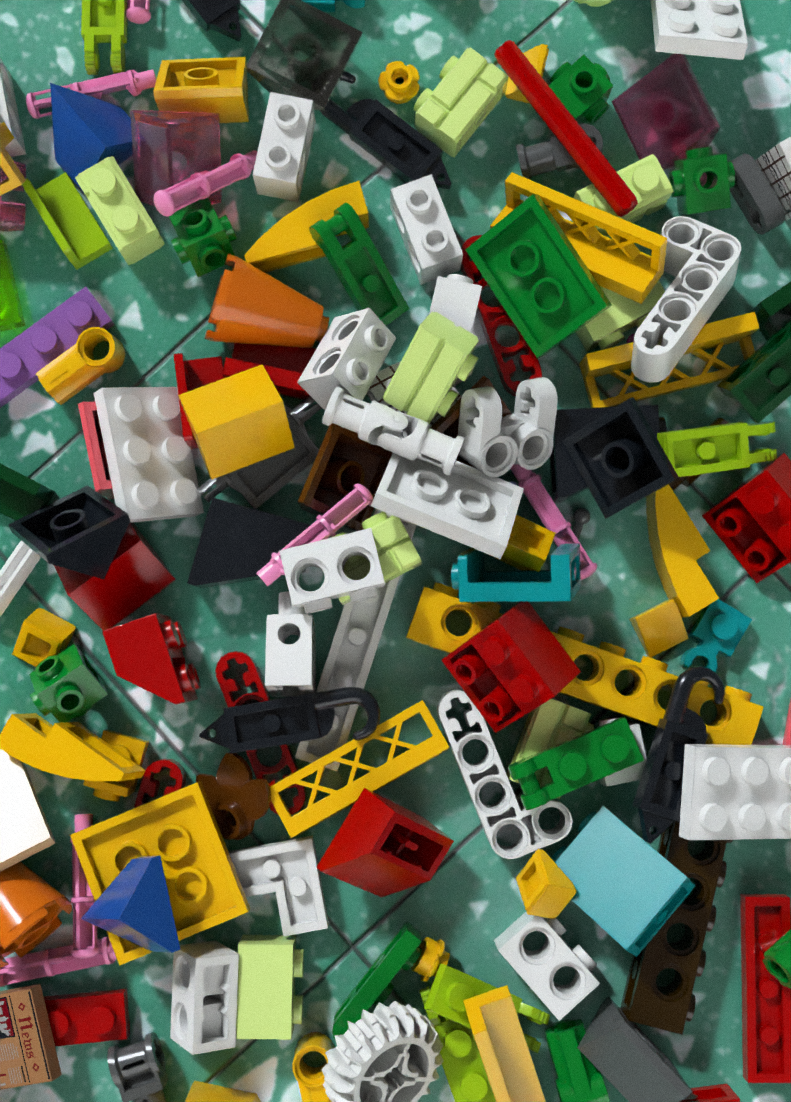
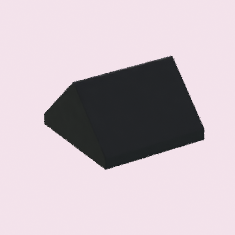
M634 397L627 399L562 441L605 519L679 478Z
M87 485L8 525L15 536L47 563L105 579L130 523L128 513Z

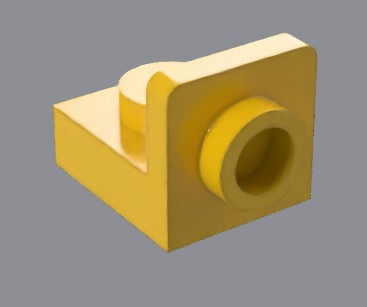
M103 730L101 739L142 767L149 741L111 730ZM138 779L95 782L84 780L83 785L94 788L93 795L98 798L118 802L120 796L127 797L135 792Z

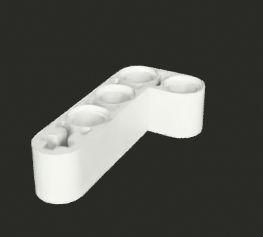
M673 217L666 221L662 227L661 235L667 238L664 271L676 278L634 335L631 370L638 379L648 383L664 380L671 373L731 289L736 279L742 250L741 243L731 234L690 217Z
M456 689L443 694L437 705L438 718L486 838L495 853L502 858L515 859L565 838L571 831L573 823L569 809L557 799H552L546 804L531 810H525L523 804L519 805L482 714L464 691ZM453 698H457L460 703H468L469 709L463 712L466 723L469 727H472L477 722L479 727L478 730L464 732L456 739L453 736V731H462L460 724L455 717L447 718L446 711L452 708L450 700ZM470 740H481L486 747V754L483 760L474 764L466 762L462 755L464 745ZM488 782H497L502 786L503 790L499 802L492 805L482 803L479 797L482 786ZM549 807L557 808L560 813V820L557 826L549 830L540 828L538 822L540 813ZM508 824L516 825L519 828V838L516 843L507 847L498 844L496 836L499 829Z

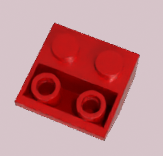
M782 453L776 460L771 461L702 515L756 584L791 562V460L785 453Z
M529 602L517 603L441 660L495 733L555 697L581 672Z
M154 613L102 631L116 676L176 705L198 699L195 690L201 688V683L194 664H186L181 648L187 646V641L179 621L173 623L171 616Z
M364 788L316 868L327 875L382 898L430 881L454 840L424 817Z

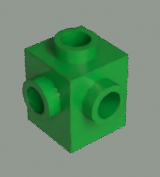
M584 54L572 65L569 62L561 65L550 79L551 84L548 86L578 124H584L586 121L591 125L594 124L610 106L607 103L613 88L610 77L601 65L593 64Z
M712 146L686 150V159L673 161L674 171L669 172V182L673 189L672 198L677 197L678 213L690 215L731 208L730 188H733L735 185V170L731 161L727 162V154H713ZM703 175V181L700 184V178Z
M209 198L200 199L169 216L178 237L171 240V243L182 265L190 261L197 277L224 266L228 254L235 255L230 242L237 240L231 223L226 215L218 218Z
M75 643L57 656H49L41 661L35 671L29 674L35 690L30 694V697L35 706L44 716L52 713L59 723L68 722L73 718L86 714L93 704L108 695L100 674Z

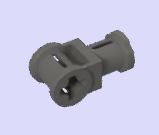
M579 124L602 153L603 138L600 131L592 125ZM556 136L550 137L549 141L525 147L522 143L516 145L522 176L529 180L533 176L555 170L557 172L572 168L582 170Z
M155 1032L145 1035V1040L123 1048H120L118 1045L108 1048L107 1059L110 1074L114 1084L119 1088L123 1102H167L163 1092L168 1081L165 1070V1058L160 1040Z

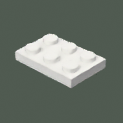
M650 0L655 52L737 60L744 59L748 41L740 0Z
M110 387L101 388L94 392L115 504L128 513L130 523L195 517L204 513L201 495L196 489L199 488L191 447L186 444L183 437L178 388Z
M393 453L371 506L501 559L507 548L524 488L498 477H489L478 469L459 461L455 462L449 476L443 473V468L419 458L412 461Z
M685 744L679 837L689 841L791 839V745Z

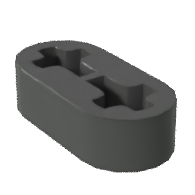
M744 153L731 160L735 170V185L733 188H730V192L753 230L763 235L783 224L785 220L783 207L753 157Z

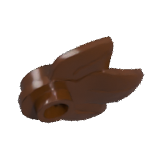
M230 752L226 753L221 760L216 777L205 773L196 775V782L201 781L222 837L227 840H241L250 835L253 831L255 820L263 817L269 809L271 790L266 779H253L248 763L237 753L230 754Z

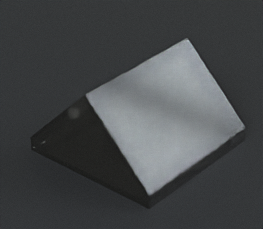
M280 0L246 65V71L269 93L274 92L313 100L314 110H324L363 32L302 0Z

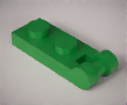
M344 203L334 210L332 218L326 222L321 219L309 227L313 240L325 253L357 311L370 308L387 326L410 309L359 216L351 205ZM345 231L351 241L341 247L336 236Z
M621 717L509 765L508 770L512 779H518L523 795L520 798L525 810H531L546 804L552 799L640 763L644 759L627 719ZM546 767L552 782L540 787L534 772Z
M406 921L337 1009L334 1015L332 1030L334 1039L335 1035H344L349 1029L347 1021L356 1023L361 1019L363 1009L368 1011L372 1005L376 1007L379 1002L383 1004L394 988V985L390 983L401 968L407 972L421 955L422 949L419 947V944L422 942L421 933L409 922Z

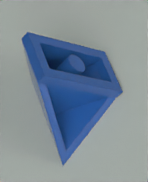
M50 83L55 160L84 194L75 179L79 173L111 156L120 165L147 144L149 140L120 106Z
M160 855L132 859L81 918L153 952L173 953L181 950Z

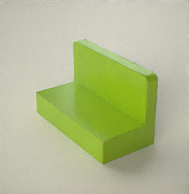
M66 172L38 189L26 178V181L22 184L24 190L59 247L76 270L113 249Z

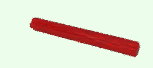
M512 40L505 41L494 53L497 62L617 216L623 217L627 215L638 204L634 193L515 42Z

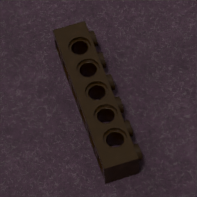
M674 821L661 833L657 852L685 876L693 878L695 890L690 897L685 898L637 957L632 956L620 1009L628 1021L682 1035L685 1021L690 1022L694 1015L696 1004L695 995L692 994L696 976L700 977L705 968L706 952L702 949L706 932H711L715 924L716 906L712 904L716 887L720 888L723 885L726 876L727 865L723 861L726 844H730L733 840H705V847L702 852L697 855H690L688 852L689 840L679 837L680 822ZM675 923H684L685 933L682 939L675 943L667 942L668 929ZM666 968H673L675 970V977L672 983L665 987L656 986V978L659 972Z

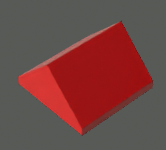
M129 523L105 579L54 565L68 596L103 631L115 627L176 580L134 523Z

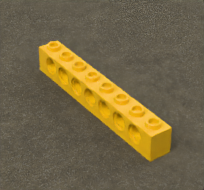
M435 582L433 589L424 586L406 638L443 652L451 653L502 615L499 613L501 605L494 602H474V604L459 602V598H457L459 590H454L452 587ZM452 611H461L469 618V629L462 636H455L446 628V617ZM559 627L557 633L552 632L573 662L578 656L585 655L593 663V672L588 679L580 680L575 677L559 693L654 727L658 726L660 718L663 719L666 711L658 703V692L665 685L673 688L674 683L679 677L666 672L668 664L645 656L642 657L641 663L624 657L626 649L601 641L599 648L583 643L584 634L568 628ZM622 670L629 671L634 677V687L626 695L620 694L615 687V678ZM706 681L696 682L686 707L696 712L699 716L700 708L704 702L711 700L715 704L714 690L708 687L709 683ZM726 686L723 703L721 705L715 704L717 708L715 720L710 724H705L706 734H708L705 744L752 745L764 707L750 702L751 693Z

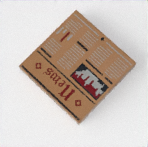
M41 984L0 991V1090L55 1080L62 1074Z

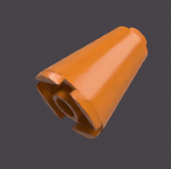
M227 255L224 265L231 266L232 271L225 269L223 276L221 275L208 321V323L215 324L216 328L215 331L207 330L204 339L213 342L312 348L315 341L321 342L329 324V317L323 316L324 307L238 256Z
M21 861L0 872V968L9 965L4 957L16 952L21 958L54 933L62 924L57 917L62 910L68 914L72 911V904L63 894Z

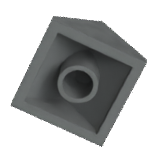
M608 996L600 1005L577 1048L629 1102H679L686 1099L692 1093V1090L672 1061L634 1022L628 1021L620 1007Z

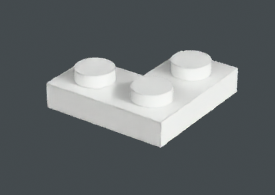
M313 835L228 851L246 897L276 892L283 937L328 928L329 921L320 871L316 868L318 860Z

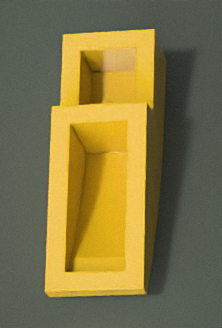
M360 181L332 189L307 201L284 216L245 253L246 262L266 273L326 257L323 250L313 240L309 227L321 219L326 222L332 218L334 210L344 203L351 205L365 229L369 228V213ZM343 231V232H341L340 234H338L337 236L344 235V234H347V233H346L345 231Z
M668 484L646 497L648 535L655 567L668 599L675 600L681 618L690 617L718 600L719 597L696 561L710 552V549Z
M37 713L11 714L0 733L1 750L34 768L62 777L94 782L125 781L142 778L146 771L79 722H62L52 725Z

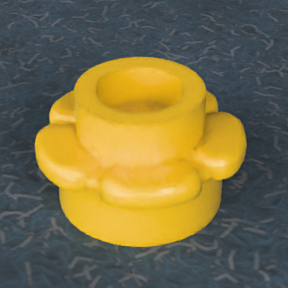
M394 61L386 66L385 72L380 73L378 80L379 88L389 101L395 104H403L417 95L420 88L418 84L420 75L413 65H404L402 61ZM401 78L404 82L397 84L396 79Z
M425 937L419 946L422 949V953L411 967V970L422 975L421 981L427 982L430 977L436 976L440 964H448L450 953L444 951L445 942L442 939L435 941Z

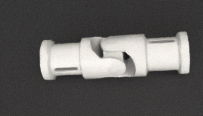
M338 386L334 389L322 419V424L330 426L333 423L358 433V439L381 446L412 461L419 458L443 468V473L449 476L465 439L461 436L452 438L430 429L428 422L393 410L374 400L369 404L345 394L344 389ZM404 431H406L408 436L401 439Z

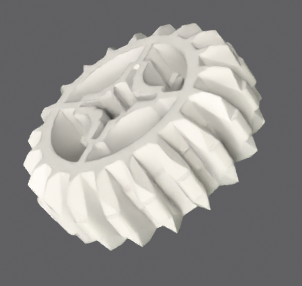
M397 1001L391 1003L389 1007L379 1002L373 1013L363 1009L361 1019L356 1023L347 1021L349 1029L345 1034L335 1035L337 1046L325 1052L328 1063L321 1069L325 1080L323 1087L331 1102H417L422 1095L431 1094L428 1086L430 1082L439 1078L436 1068L444 1061L440 1054L443 1044L439 1040L438 1033L435 1031L431 1021L410 1004L404 1006Z

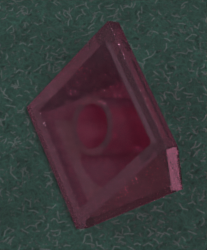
M674 53L611 101L639 160L654 154L663 170L674 166V160L686 159V150L709 146L720 129V125L685 54Z
M130 111L135 193L141 202L155 206L154 194L158 190H165L190 178L194 173H200L204 170L212 171L221 166L219 113ZM222 189L210 194L208 198L211 204L222 202Z

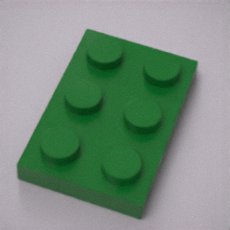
M532 194L465 249L537 358L543 357L612 306L539 195Z

